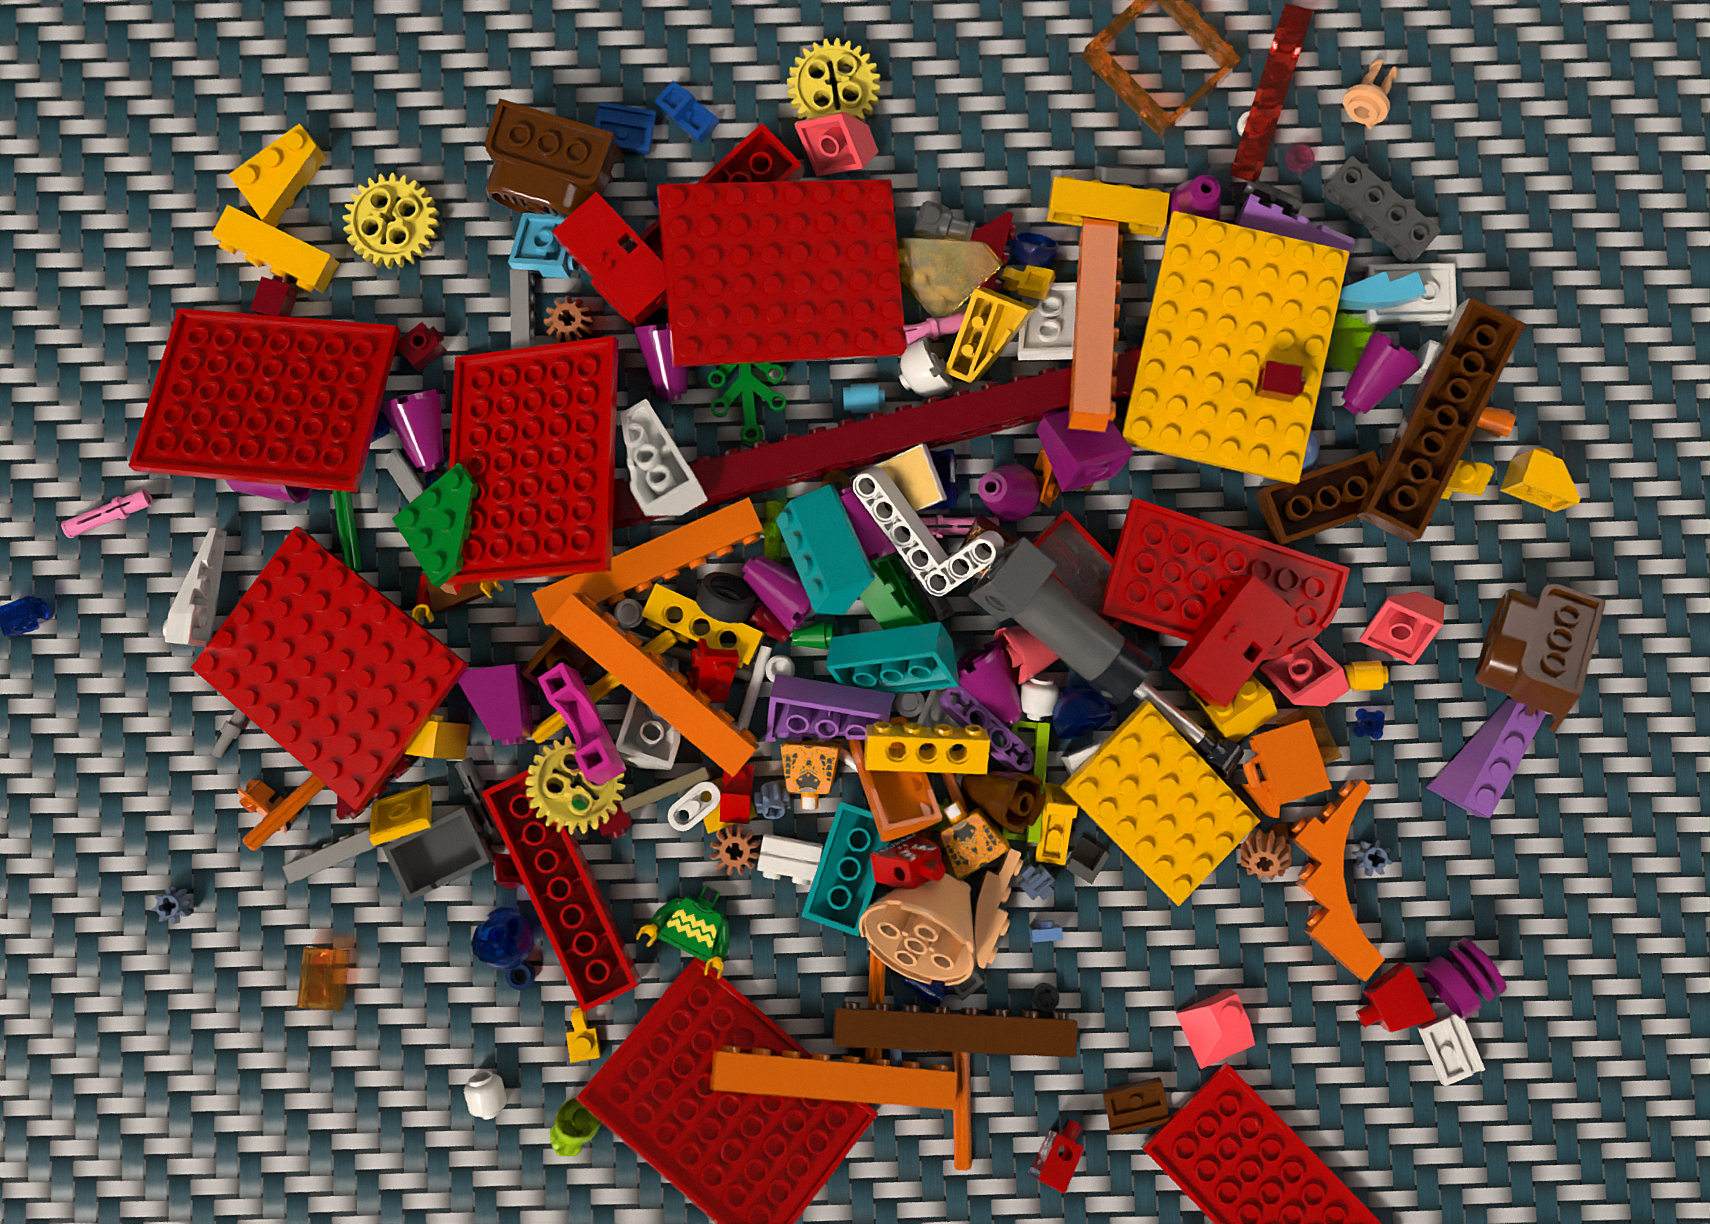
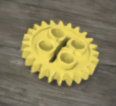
M836 38L834 46H830L828 40L824 39V47L820 48L817 43H813V52L804 48V59L795 57V64L798 68L790 67V75L793 78L787 79V86L791 88L788 90V98L793 99L791 101L792 109L799 108L797 112L798 118L800 119L807 115V119L846 112L865 123L863 113L873 114L871 105L878 104V97L875 95L880 94V86L877 85L880 82V74H873L876 71V63L868 64L870 54L860 56L861 46L851 50V41L849 40L844 47L840 46L839 38ZM829 62L833 64L840 110H836L834 105L833 91L827 67ZM842 66H849L853 69L847 74L838 71ZM814 71H820L824 76L814 79L810 74ZM853 93L858 98L851 102L846 101L843 97L846 94ZM820 98H825L829 101V104L820 107L815 102Z
M391 173L389 181H387L382 174H379V182L376 184L371 178H368V188L359 184L358 188L361 194L359 196L350 194L351 198L355 201L354 204H345V207L351 212V214L343 216V219L350 224L343 228L347 234L351 235L347 241L351 245H356L353 250L358 255L363 254L362 258L367 262L373 259V263L377 267H380L384 261L385 265L392 269L393 263L396 261L401 268H404L405 259L415 264L413 255L418 254L421 257H425L421 249L423 247L432 249L428 239L438 237L431 230L440 226L439 222L433 219V217L439 215L437 209L432 208L435 201L432 197H427L429 193L424 187L419 189L420 185L416 180L409 184V179L406 175H403L400 181H398L396 175ZM381 199H388L386 206L377 208V204ZM415 207L413 215L404 217V213L408 208ZM372 226H379L378 231L374 235H368V230ZM406 234L404 242L395 244L397 236Z
M569 737L565 738L563 746L557 740H554L553 750L544 746L542 749L544 757L535 755L534 763L537 766H529L528 773L533 776L527 777L525 784L532 787L527 789L526 796L535 797L530 802V808L540 807L536 817L540 818L547 815L546 826L551 825L555 821L558 823L557 831L559 832L564 825L568 826L570 834H573L576 826H579L584 834L587 830V824H590L596 830L599 826L598 819L607 823L609 821L608 813L616 814L618 808L614 804H620L623 799L617 793H622L625 789V785L618 782L622 781L625 775L621 773L602 786H594L589 780L585 779L580 766L577 769L571 770L564 765V762L567 760L577 762L574 753L577 751V745L572 744ZM553 770H558L560 774L553 773ZM576 781L581 783L580 786H576L575 789L570 786L571 784H574ZM555 783L561 787L562 791L560 793H551L547 790L546 786ZM591 795L597 796L598 800L592 799ZM575 800L584 801L587 808L585 810H577L573 807L572 802Z

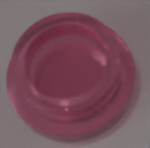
M1295 144L1285 154V164L1294 173H1304L1314 163V153L1305 144Z

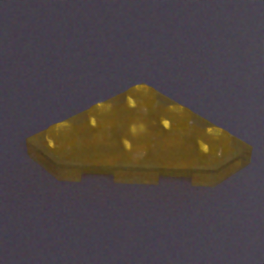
M906 237L897 243L900 279L934 319L947 317L952 314L973 294L974 288H979L1003 265L985 242Z

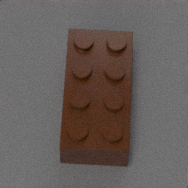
M1375 450L1300 475L1299 483L1296 485L1279 482L1254 493L1272 543L1282 546L1361 519L1356 514L1380 467Z

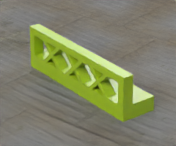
M1017 721L1011 725V732L1016 736L1018 727L1035 728L1034 741L1028 745L1029 748L1033 747L1035 760L1031 771L1028 773L1037 776L1043 782V786L1040 785V793L1044 794L1050 723ZM1043 808L1036 823L1033 826H1026V834L1009 833V830L1002 827L1003 836L1006 839L1040 843Z

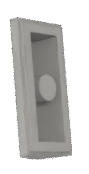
M393 449L386 461V467L411 503L426 490V485L406 455L398 449Z

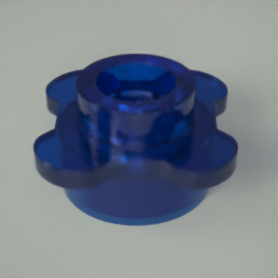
M1364 708L1358 709L1355 713L1357 724L1353 729L1354 734L1357 737L1365 735L1371 736L1373 739H1380L1383 736L1384 713L1380 710L1368 712ZM1368 721L1372 723L1370 727L1367 726Z

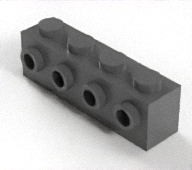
M1353 155L1322 189L1331 203L1344 208L1354 222L1363 224L1370 230V234L1375 240L1381 243L1384 242L1392 249L1393 254L1399 260L1406 261L1409 264L1416 260L1442 231Z

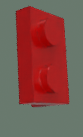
M699 638L696 649H693L691 652L690 671H687L685 677L688 679L687 685L694 691L699 689L711 699V702H727L740 659L738 651L709 649L706 639Z

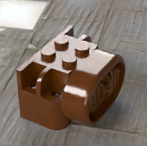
M499 98L485 140L486 151L494 162L486 185V193L491 199L502 206L522 214H552V216L557 217L559 215L560 218L565 219L566 216L571 215L596 191L600 196L604 193L607 184L612 182L613 175L611 172L615 161L621 162L623 156L612 132Z
M1559 584L1547 585L1539 597L1515 589L1507 590L1502 596L1487 630L1474 673L1475 682L1509 694L1513 700L1525 704L1524 715L1532 717L1536 709L1552 714L1553 717L1549 730L1556 732L1581 696L1606 600Z

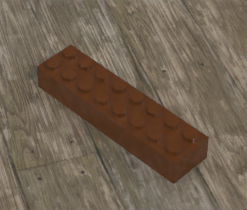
M1470 297L1458 306L1356 514L1357 517L1409 543L1422 538L1523 331L1525 323L1473 297Z

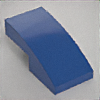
M672 81L654 101L668 117L699 143H702L720 123L714 114L699 104L691 93L675 81Z

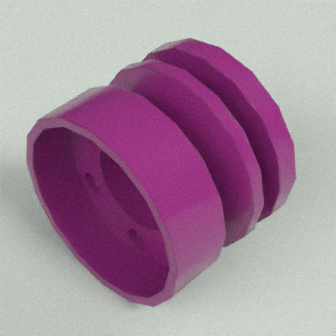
M1462 938L1457 942L1458 949L1451 946L1447 950L1452 964L1443 957L1438 956L1425 965L1422 971L1428 983L1444 1004L1457 1017L1465 1021L1481 1008L1476 994L1490 1002L1495 998L1494 993L1500 995L1507 989V986L1488 955L1469 939Z

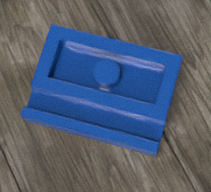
M599 102L594 127L612 132L621 151L650 155L655 128L654 124L657 117L656 111Z

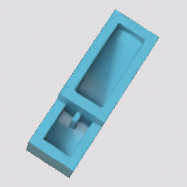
M1386 271L1341 288L1337 308L1377 310L1397 307L1417 301L1427 292L1418 271L1391 282Z

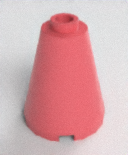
M1021 625L1002 627L995 631L994 641H1000L1003 646L1015 683H1025L1059 658Z

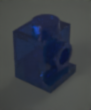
M27 596L0 606V627L3 635L7 637L24 636L23 633L37 630L40 628V623L49 621L50 609L42 598Z

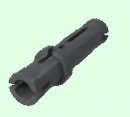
M472 757L456 763L454 766L466 788L463 790L465 795L470 796L491 844L494 845L502 841L503 838L482 794L486 790L485 786H487L485 780L482 781L472 761Z

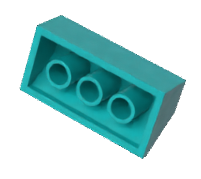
M828 484L790 500L776 518V522L814 612L844 615L875 579V575L835 486Z
M941 622L831 637L825 667L839 685L894 694L959 686L952 639Z
M839 802L801 917L855 936L861 935L859 931L860 918L864 911L872 905L879 882L874 880L870 853L893 841H881L871 810Z

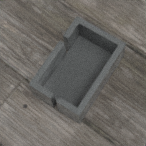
M472 806L463 807L431 823L430 828L408 834L382 847L407 902L430 893L494 861V852L486 835L480 837L478 834L483 828Z

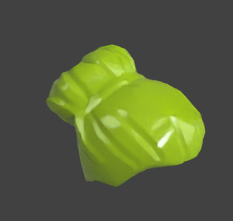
M576 1097L566 1100L560 1106L555 1117V1124L549 1132L552 1148L559 1156H577L582 1151L583 1144L590 1141L596 1135L602 1123L575 1099Z

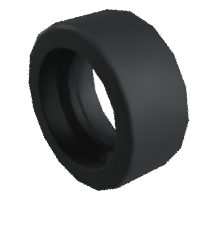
M725 572L707 574L703 578L696 596L697 605L705 614L726 623L745 621L756 599L755 592L745 580Z

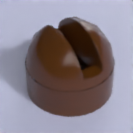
M1286 822L1272 824L1268 827L1266 833H1270L1273 830L1275 837L1284 835L1285 843L1289 844Z

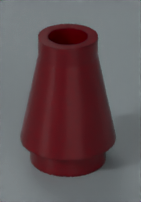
M762 603L759 604L748 620V623L753 625L752 628L782 643L791 634L770 609Z

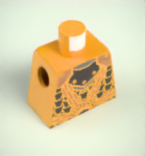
M785 739L781 744L787 791L801 793V808H819V794H829L832 790L841 742L817 740L790 741V739Z
M959 800L943 808L951 823L943 827L941 837L958 879L1008 852L1010 847L1008 840L980 808H976L966 814Z

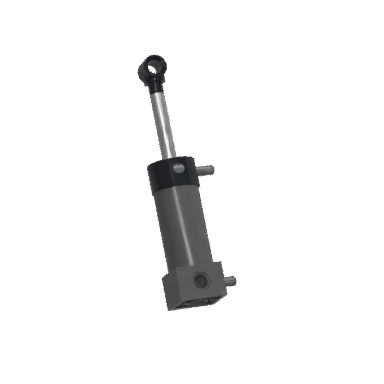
M1022 538L1004 548L993 560L968 596L999 622L1010 617L1081 675L1091 687L1112 704L1117 705L1132 694L1142 702L1144 700L1150 702L1174 729L1202 751L1201 757L1220 778L1228 779L1243 757V749L1228 738H1213L1144 679L1152 668V658L1126 636L1121 635L1050 574L1056 567V564L1026 538Z

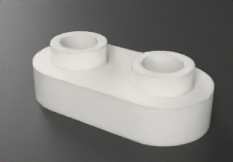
M708 781L694 786L670 807L668 811L670 825L679 831L693 828L720 804L721 791L719 787ZM704 791L711 792V801H703L702 793ZM681 810L688 811L689 819L687 821H682L679 818Z

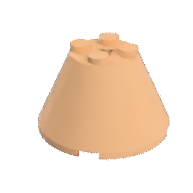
M946 873L942 880L938 882L931 880L916 889L910 890L897 887L864 911L859 922L861 937L866 936L871 943L869 950L880 961L908 978L931 984L932 979L946 981V986L959 984L969 978L975 966L969 895L971 888L966 882L957 880Z

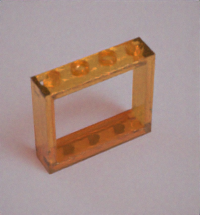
M1135 0L1085 46L1082 56L1095 72L1160 138L1165 136L1233 73L1241 60L1233 51L1234 47L1231 44H1226L1219 37L1216 28L1212 24L1206 23L1199 16L1197 9L1191 3H1186L1184 0ZM1155 1L1221 67L1211 79L1171 116L1104 49Z

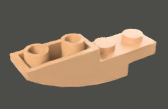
M1011 847L1004 854L997 873L985 869L975 900L973 913L974 949L976 962L983 969H985L987 962L993 963L998 951V947L995 946L998 936H1004L1010 924V920L1007 919L1008 912L998 906L1000 902L1006 903L1011 891V887L1008 886L1011 876H1017L1023 864V860L1020 859L1021 852Z

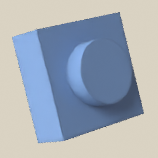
M1054 920L1036 921V926L1029 927L1030 940L1032 942L1063 940L1062 927L1058 924L1054 925Z

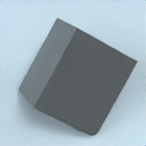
M1081 837L1063 867L1088 883L1093 884L1110 853Z

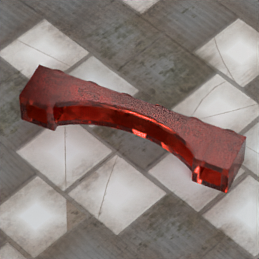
M1289 3L1284 5L1230 172L1232 177L1247 181L1252 180L1254 182L1260 178L1314 11L1312 9Z

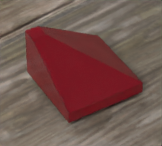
M493 854L496 882L509 890H514L522 885L523 881L511 855Z

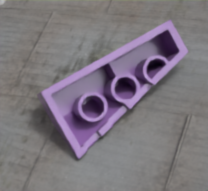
M1252 194L1249 195L1237 212L1233 225L1350 251L1349 261L1355 239L1324 225H1318L1314 228L1311 226L1309 219L1301 215L1286 216L1282 213V207L1273 203L1270 204V207L1263 206L1258 203L1260 198Z
M776 674L770 695L765 742H776L777 738L789 737L790 741H802L803 737H819L820 740H832V737L846 736L847 740L865 739L866 724L874 725L876 722L889 723L894 693Z
M1506 699L1481 726V730L1466 742L1458 755L1453 760H1450L1443 767V771L1434 780H1431L1425 788L1477 817L1490 818L1546 713L1536 709L1532 717L1524 715L1525 704L1513 699Z

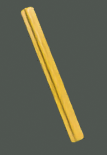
M665 630L643 648L649 653L653 650L661 655L677 643V638L672 631ZM608 673L587 688L595 704L622 683L612 674ZM556 711L532 729V738L538 744L542 743L567 725L561 714Z

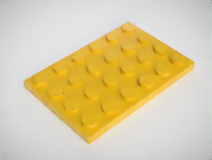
M1146 700L1132 712L1061 786L1177 906L1184 902L1260 822L1256 815L1157 709Z

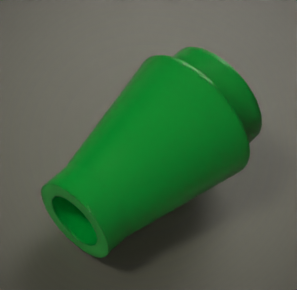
M827 621L794 629L792 632L794 647L802 646L829 650L831 637H836L834 623H827Z

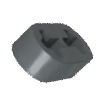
M1095 165L1093 180H1100V182L1148 185L1150 169Z

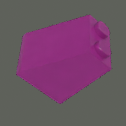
M1055 410L1044 415L1036 429L1062 492L1115 478L1134 454L1131 446L1111 420H1108L1105 432L1068 428L1069 410L1061 413L1059 410Z
M511 664L465 670L458 683L493 740H502L503 745L527 743L526 737H532L534 726L528 679L520 673L524 666Z

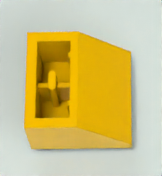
M1252 674L1226 708L1211 706L1194 690L1189 691V695L1213 730L1220 737L1228 738L1235 743L1278 715L1271 693Z

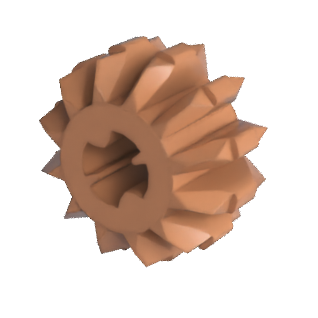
M566 296L564 304L555 299L554 303L557 308L548 307L546 309V312L552 317L545 318L544 324L549 326L547 330L550 337L556 336L555 341L557 343H563L565 339L566 342L574 341L575 338L578 341L584 340L582 337L583 333L586 335L592 334V330L588 325L594 324L595 320L593 317L588 316L592 310L589 306H583L582 299L578 298L572 302L571 297ZM572 316L575 321H570L572 325L566 326L564 320L568 321L567 317Z
M741 824L737 828V833L733 832L731 825H727L726 832L728 836L721 831H717L716 837L721 842L712 841L710 847L719 850L710 855L711 859L721 858L722 860L718 862L716 868L720 870L727 864L729 866L727 875H732L734 867H737L738 873L743 875L745 872L743 864L753 869L755 864L750 858L757 859L760 857V852L752 850L760 846V841L753 840L749 842L754 835V831L750 830L744 836L742 834L744 826ZM733 843H738L739 849L743 851V854L738 852L737 856H732V850L727 849V846L732 847Z
M1261 830L1257 832V835L1249 833L1246 841L1241 844L1240 848L1241 866L1247 867L1248 875L1256 873L1258 880L1263 876H1267L1272 881L1275 875L1283 877L1286 869H1289V866H1291L1292 849L1290 844L1285 843L1284 835L1275 837L1273 830L1269 834H1264Z

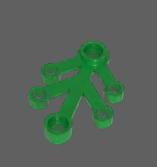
M770 362L752 363L766 373L769 382L777 384L783 380L784 372L781 366L772 365ZM751 363L739 364L740 376L721 399H716L712 402L711 411L717 418L725 417L729 412V407L742 393L745 425L740 431V438L745 446L751 448L752 444L762 442L764 439L763 430L756 423L754 392L769 403L770 408L774 412H782L786 408L787 402L784 395L774 393L752 375ZM738 364L722 365L718 370L712 371L708 375L710 386L714 389L723 388L726 384V377ZM774 369L779 370L781 373L776 379L769 376L770 372ZM720 375L722 382L720 384H713L712 378ZM775 398L783 400L781 407H774L772 405ZM717 404L725 406V410L722 413L715 412L714 408ZM748 430H755L757 436L754 439L747 438L746 433Z

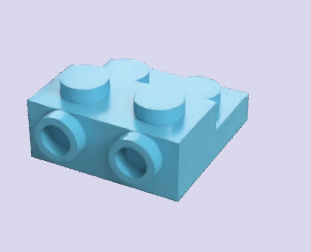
M523 213L508 260L511 268L539 270L543 277L570 279L572 270L576 271L579 268V264L557 242L552 232L565 219L560 218L559 215L555 217L552 214Z

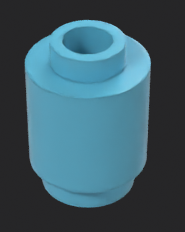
M878 383L851 384V387H843L844 411H851V414L879 412V407H885L884 389H878Z

